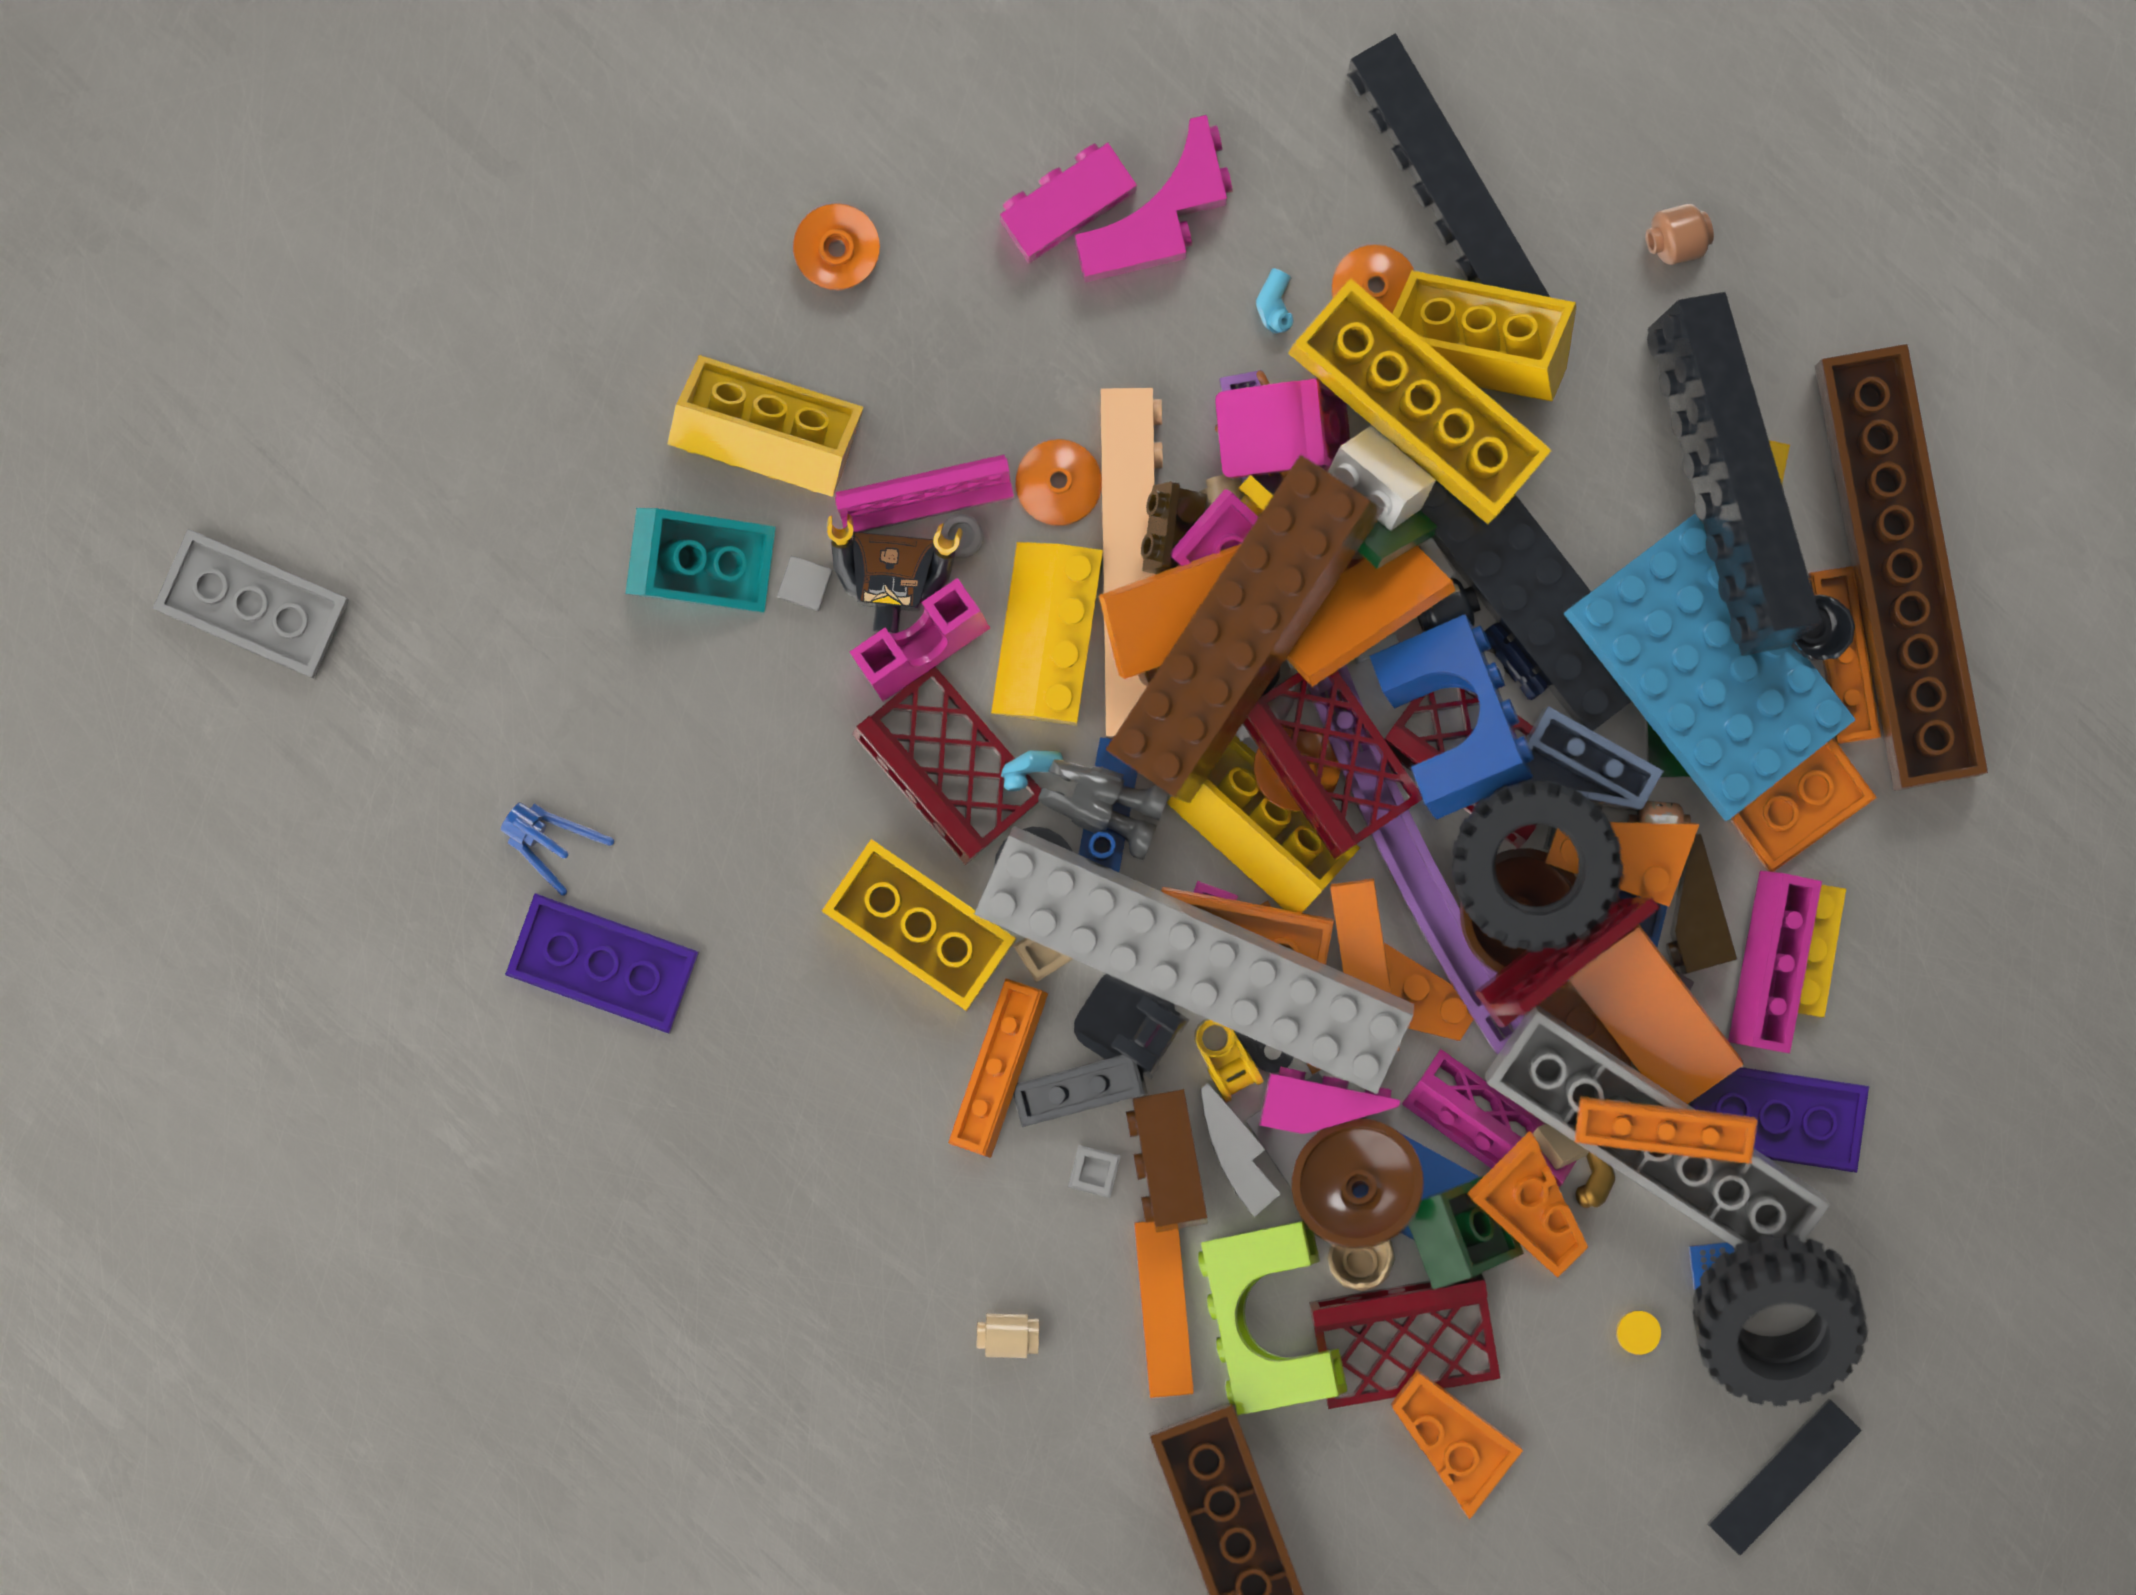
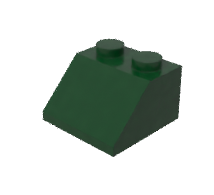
M1485 1175L1422 1198L1415 1217L1408 1225L1433 1290L1471 1278L1524 1254L1520 1243L1476 1204L1468 1194Z

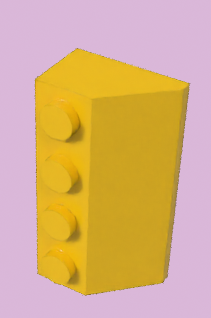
M1412 270L1392 314L1477 387L1553 402L1567 369L1577 307L1576 302Z
M699 355L676 403L667 444L689 453L703 455L730 466L747 469L766 475L771 479L788 482L807 488L812 492L833 497L844 472L864 407Z
M1017 542L991 714L1077 726L1103 550L1065 544Z
M1235 735L1191 803L1173 796L1166 803L1244 872L1248 878L1274 899L1280 907L1285 910L1303 913L1361 847L1356 844L1334 859L1302 811L1282 809L1271 803L1262 794L1254 777L1253 764L1256 753Z

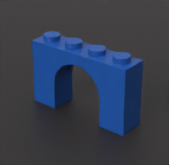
M1465 614L1369 656L1382 692L1394 709L1444 688L1465 689L1474 693L1479 698V718L1470 736L1457 747L1411 767L1424 803L1436 820L1479 802L1482 798H1488L1495 793V790L1503 786L1508 787L1518 784L1519 781L1533 778L1527 764L1534 760L1533 754L1525 737L1517 738L1513 727L1520 723L1517 713L1510 699L1503 701L1499 688L1505 686L1503 677L1495 662L1489 664L1484 653L1491 649L1482 626L1474 628Z

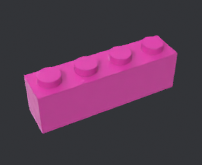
M1759 872L1728 1041L1730 1043L1790 1054L1822 881L1785 873Z

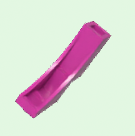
M1207 115L1190 119L1188 136L1179 163L1165 185L1149 202L1134 213L1111 225L1075 234L1076 249L1085 283L1185 260V247L1192 246V239L1187 220L1179 222L1178 217L1226 206V193L1233 192L1228 168H1219L1216 152L1223 150L1217 125L1209 127Z

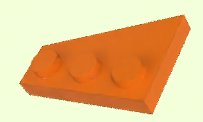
M1610 821L1622 850L1620 854L1621 862L1623 863V877H1620L1618 888L1640 897H1652L1655 902L1670 907L1700 824ZM1556 828L1544 862L1578 874L1579 861L1575 846L1566 834Z
M1384 942L1392 994L1414 1004L1413 1017L1407 1029L1461 1041L1474 1019L1453 985Z
M1529 1131L1468 1194L1476 1204L1558 1278L1588 1248V1245L1556 1184V1179L1548 1167L1535 1137Z
M1418 1369L1391 1403L1393 1410L1420 1449L1425 1453L1469 1519L1523 1452L1520 1445Z

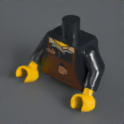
M847 514V527L837 529L832 525V515L828 517L827 533L832 540L834 570L845 592L857 598L859 606L875 607L873 632H879L886 627L889 633H898L901 610L919 611L921 602L946 585L950 580L955 550L958 548L963 536V531L960 528L957 530L955 539L948 540L942 535L944 524H940L934 539L855 532L853 531V518L850 514Z

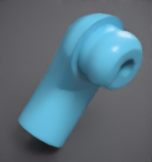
M1272 268L1256 299V307L1264 326L1273 333L1288 331L1293 325L1292 313H1288L1281 298L1291 280V276L1276 268Z
M1030 750L1004 765L1001 772V777L1004 778L1005 789L1008 791L1025 789L1028 784L1027 774L1048 772L1054 759L1063 760L1062 754L1059 751Z

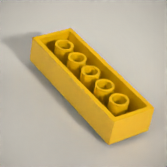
M1351 278L1297 339L1288 352L1290 356L1487 524L1496 517L1552 451Z

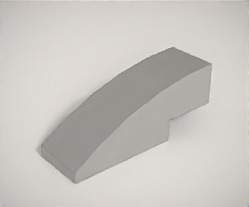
M1206 1083L1200 1089L1203 1114L1211 1144L1220 1166L1235 1193L1252 1216L1255 1217L1281 1195L1253 1162L1265 1148L1214 1089Z

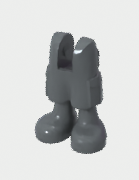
M1054 759L1048 772L1060 776L1065 781L1077 783L1072 798L1058 791L1041 788L1038 801L1052 810L1072 819L1071 822L1078 827H1082L1092 833L1105 832L1107 828L1118 833L1129 843L1130 854L1135 858L1144 860L1157 825L1113 810V805L1115 803L1122 804L1159 821L1169 793L1156 784H1153L1149 789H1136L1125 786L1123 774L1105 769L1104 767L1092 766L1090 768L1069 761Z

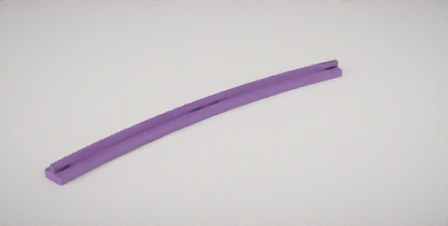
M1257 371L1220 378L1221 391L1234 390L1236 386L1238 389L1247 388L1246 384L1248 383L1249 387L1261 386L1256 377ZM1279 473L1272 477L1268 474L1252 476L1272 495H1274L1284 480ZM1242 477V478H1241V479H1242V483H1243L1248 477ZM1344 665L1337 671L1363 707L1348 667ZM1328 677L1313 687L1307 683L1310 695L1327 698L1325 693L1327 692L1328 697H1330L1332 682ZM1337 694V695H1336V700L1340 701V699H1339V697H1338V694ZM1314 703L1324 728L1328 705ZM1334 707L1335 715L1333 713L1330 730L1353 734L1351 728L1354 727L1355 730L1357 719L1351 710L1344 712V709ZM1362 728L1360 736L1369 738ZM1329 737L1328 740L1338 763L1348 765L1350 759L1349 749L1351 751L1352 741H1347L1346 744L1345 740ZM1361 744L1363 749L1361 752L1358 746L1355 766L1378 771L1381 754L1377 748ZM1386 763L1385 772L1391 773L1390 768ZM1342 771L1346 780L1347 771ZM1353 773L1350 790L1353 797L1373 801L1377 778ZM1383 780L1380 797L1381 803L1398 806L1404 802L1395 781ZM1357 805L1366 825L1369 826L1372 808ZM1378 809L1377 819L1389 811ZM1408 809L1371 834L1435 957L1497 1055L1513 1032L1508 1025L1506 1027H1499L1497 1025L1496 1027L1489 1017L1491 1015L1474 993L1497 973L1484 966L1467 945L1461 928L1460 908ZM1524 1015L1518 1016L1510 1023L1514 1031L1524 1018Z

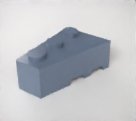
M1549 706L1541 711L1526 738L1534 757L1533 761L1527 763L1533 776L1530 780L1558 782L1560 785L1571 787L1581 792L1594 804L1634 812L1643 809L1663 773V770Z

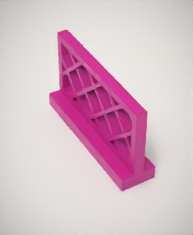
M1004 454L835 492V501L843 528L847 527V514H850L853 518V531L867 532L1014 498L1009 466Z

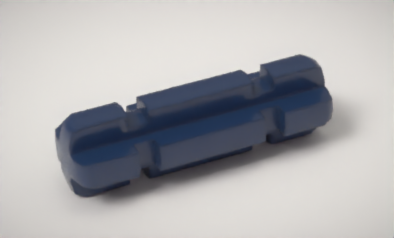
M1497 622L1488 627L1484 632L1491 649H1494L1496 657L1503 664L1504 669L1513 681H1519L1522 685L1519 688L1529 700H1533L1546 691L1548 688L1547 683L1539 673L1535 674L1532 671L1534 666L1513 640L1511 642L1508 640L1507 636L1509 634L1503 626Z

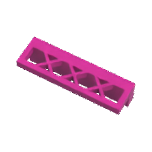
M1442 1049L1438 1051L1422 1077L1402 1102L1403 1106L1491 1169L1523 1138L1512 1131L1509 1122H1518L1525 1127L1527 1133L1529 1131L1533 1133L1538 1127L1545 1124L1522 1106L1488 1085L1487 1081ZM1440 1067L1452 1075L1457 1086H1449L1436 1077L1434 1074ZM1473 1096H1481L1487 1100L1492 1111H1484L1478 1107ZM1541 1150L1548 1167L1556 1179V1184L1560 1188L1576 1161L1556 1170Z

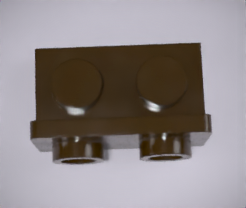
M1172 481L1153 485L1152 492L1149 494L1146 503L1149 520L1147 534L1141 544V556L1144 558L1142 571L1158 574L1180 566L1171 558L1172 549L1205 512L1206 493L1180 488V483Z

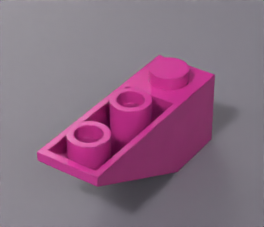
M1280 1067L1279 1075L1269 1074L1259 1125L1306 1134L1399 1107L1400 1100L1390 1098L1391 1089L1380 1087L1377 1094L1365 1089V1093L1349 1090V1081L1323 1076L1322 1084L1305 1081L1306 1072Z

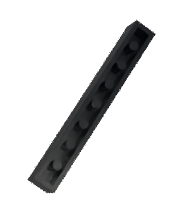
M1397 34L1389 36L1351 58L1349 63L1351 72L1346 74L1352 89L1358 97L1365 94L1373 108L1368 111L1372 123L1380 134L1387 132L1394 144V147L1390 148V152L1401 171L1406 169L1410 171L1416 184L1412 185V190L1423 208L1430 206L1438 221L1434 222L1433 225L1442 242L1446 246L1452 243L1460 258L1455 260V263L1465 281L1470 282L1473 280L1475 283L1550 297Z

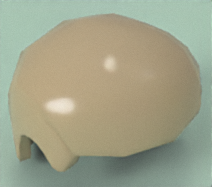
M1391 1240L1378 1246L1363 1249H1349L1332 1244L1328 1253V1262L1332 1275L1343 1287L1366 1291L1382 1284L1389 1277L1395 1262V1255Z

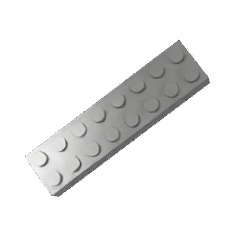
M1538 1005L1524 1016L1484 1074L1488 1085L1573 1141L1580 1097L1695 1110ZM1578 1143L1733 1247L1748 1240L1749 1244L1760 1241V1236L1771 1234L1774 1239H1783L1784 1234L1798 1235L1800 1241L1805 1242L1830 1206L1822 1193L1755 1149H1753L1752 1163L1750 1164Z

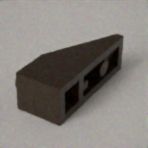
M1701 833L1695 835L1680 877L1670 931L1672 942L1666 943L1672 967H1680L1683 975L1737 960Z

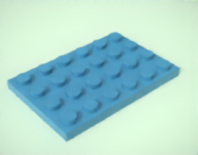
M1693 514L1569 608L1564 615L1726 822L1856 719L1811 661L1800 655L1791 646L1741 656L1739 645L1733 641L1730 633L1731 618L1727 604L1719 595V576L1715 562L1709 558L1707 553V534L1704 524L1696 514Z

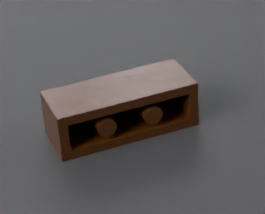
M1184 1089L1132 1098L1134 1110L1126 1111L1130 1137L1139 1136L1142 1152L1133 1154L1137 1179H1146L1149 1196L1141 1197L1145 1223L1154 1222L1156 1233L1208 1224Z

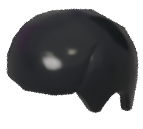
M1814 595L1822 623L1797 640V645L1793 643L1791 648L1810 660L1836 659L1853 643L1855 623L1850 610L1839 600L1827 595Z

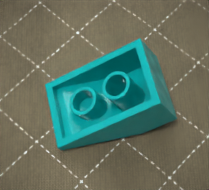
M636 508L625 594L765 613L776 526L659 508Z

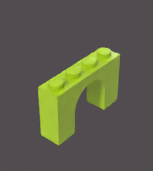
M1304 1221L1201 1242L1202 1251L1198 1253L1199 1267L1202 1275L1209 1279L1212 1294H1208L1207 1297L1208 1309L1211 1318L1218 1322L1221 1337H1217V1352L1220 1361L1227 1364L1230 1380L1226 1381V1394L1229 1403L1236 1406L1237 1416L1335 1397L1347 1392L1348 1389L1339 1348L1296 1357L1274 1355L1263 1349L1254 1340L1246 1323L1245 1308L1247 1298L1251 1289L1262 1277L1267 1274L1310 1266L1320 1262L1315 1235Z

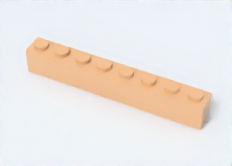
M1153 388L1101 389L1104 593L1156 575L1142 571L1144 558L1141 556V544L1147 534L1149 520L1146 503L1154 485V468H1163L1162 442H1154V425H1162V399H1153ZM1104 619L1106 738L1113 739L1147 686L1140 681L1138 675L1123 679L1118 675ZM1157 668L1149 670L1151 679L1156 674Z

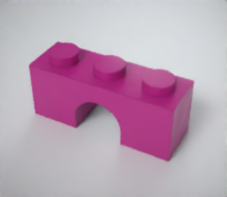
M958 578L921 602L924 606V613L912 626L893 634L889 633L885 627L849 651L883 702L990 629L981 610Z

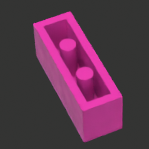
M1108 142L1098 148L1096 143L1088 146L1074 157L1077 161L1076 164L1064 172L1060 167L1052 170L1038 181L1041 185L1040 188L1028 196L1022 191L1002 205L1005 211L1000 213V222L1029 264L1137 192V184Z

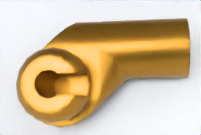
M1589 1152L1586 1158L1591 1175L1586 1185L1578 1187L1575 1192L1577 1203L1583 1208L1599 1207L1605 1203L1615 1183L1613 1167Z

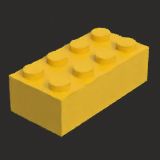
M872 839L822 909L824 914L965 1011H968L1016 941L1015 937L996 924L974 915L976 910Z

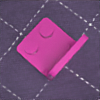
M1318 378L1221 391L1215 398L1222 472L1229 478L1234 479L1249 477L1250 475L1256 476L1290 471L1300 454L1328 472L1339 448L1350 440L1347 403Z

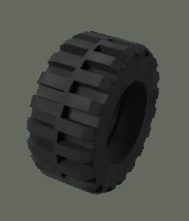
M1525 780L1519 781L1518 784L1508 787L1503 786L1495 790V793L1485 800L1482 798L1474 806L1475 809L1468 818L1465 817L1459 828L1460 832L1457 841H1454L1452 874L1457 894L1464 909L1483 932L1491 938L1494 937L1500 940L1506 946L1515 949L1517 947L1526 948L1532 952H1542L1543 949L1547 948L1558 950L1568 947V943L1578 938L1581 941L1591 934L1590 930L1595 925L1603 923L1609 915L1607 911L1612 902H1616L1620 892L1618 887L1620 877H1623V863L1621 862L1620 854L1622 850L1612 824L1591 800L1581 792L1571 787L1560 785L1558 782ZM1530 824H1544L1559 829L1572 841L1578 855L1579 869L1574 885L1563 898L1546 906H1527L1510 898L1501 888L1495 871L1496 856L1502 842L1513 831Z
M1771 1234L1760 1236V1241L1749 1244L1748 1240L1735 1245L1736 1251L1729 1254L1725 1251L1715 1259L1716 1268H1707L1700 1278L1701 1286L1695 1289L1693 1297L1694 1310L1692 1313L1700 1356L1704 1366L1708 1367L1710 1376L1717 1384L1722 1386L1725 1384L1726 1391L1736 1397L1741 1398L1743 1394L1747 1395L1748 1402L1763 1405L1764 1401H1772L1773 1406H1787V1401L1799 1400V1404L1811 1401V1396L1819 1392L1822 1396L1835 1388L1834 1382L1837 1380L1843 1382L1853 1372L1852 1364L1856 1365L1864 1353L1863 1344L1867 1341L1868 1328L1855 1275L1850 1266L1843 1263L1842 1257L1837 1252L1829 1248L1824 1251L1823 1243L1810 1238L1806 1242H1802L1798 1235L1784 1234L1783 1239H1774ZM1796 1304L1816 1312L1814 1317L1805 1326L1781 1336L1757 1335L1743 1328L1753 1315L1774 1305Z

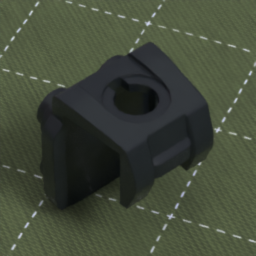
M1106 973L1099 980L1077 1014L1074 1022V1033L1085 1047L1105 1060L1124 1055L1140 1065L1143 1075L1152 1079L1160 1067L1159 1061L1177 1033L1183 1031L1190 1019L1176 1011L1174 1003Z

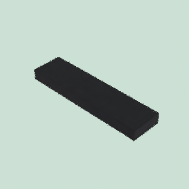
M1828 1399L1707 1525L1741 1556L1862 1430L1831 1399Z

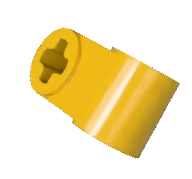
M1205 1019L1198 1024L1194 1033L1196 1047L1208 1067L1207 1071L1225 1103L1232 1101L1233 1094L1255 1083L1259 1086L1264 1083L1251 1056L1243 1048L1234 1030L1210 1019ZM1212 1025L1221 1026L1227 1035L1225 1044L1217 1050L1206 1048L1202 1040L1204 1031ZM1244 1070L1243 1074L1227 1082L1228 1078Z

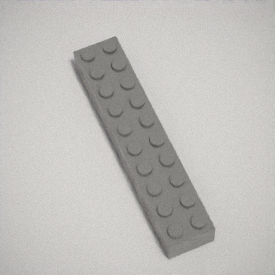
M1013 826L974 913L976 916L1376 1094L1413 1017L1414 1004L1016 826Z

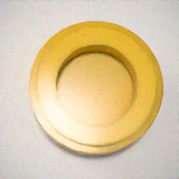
M1635 1310L1621 1317L1616 1327V1337L1624 1350L1632 1354L1643 1355L1654 1350L1659 1344L1661 1327L1657 1319L1650 1313Z

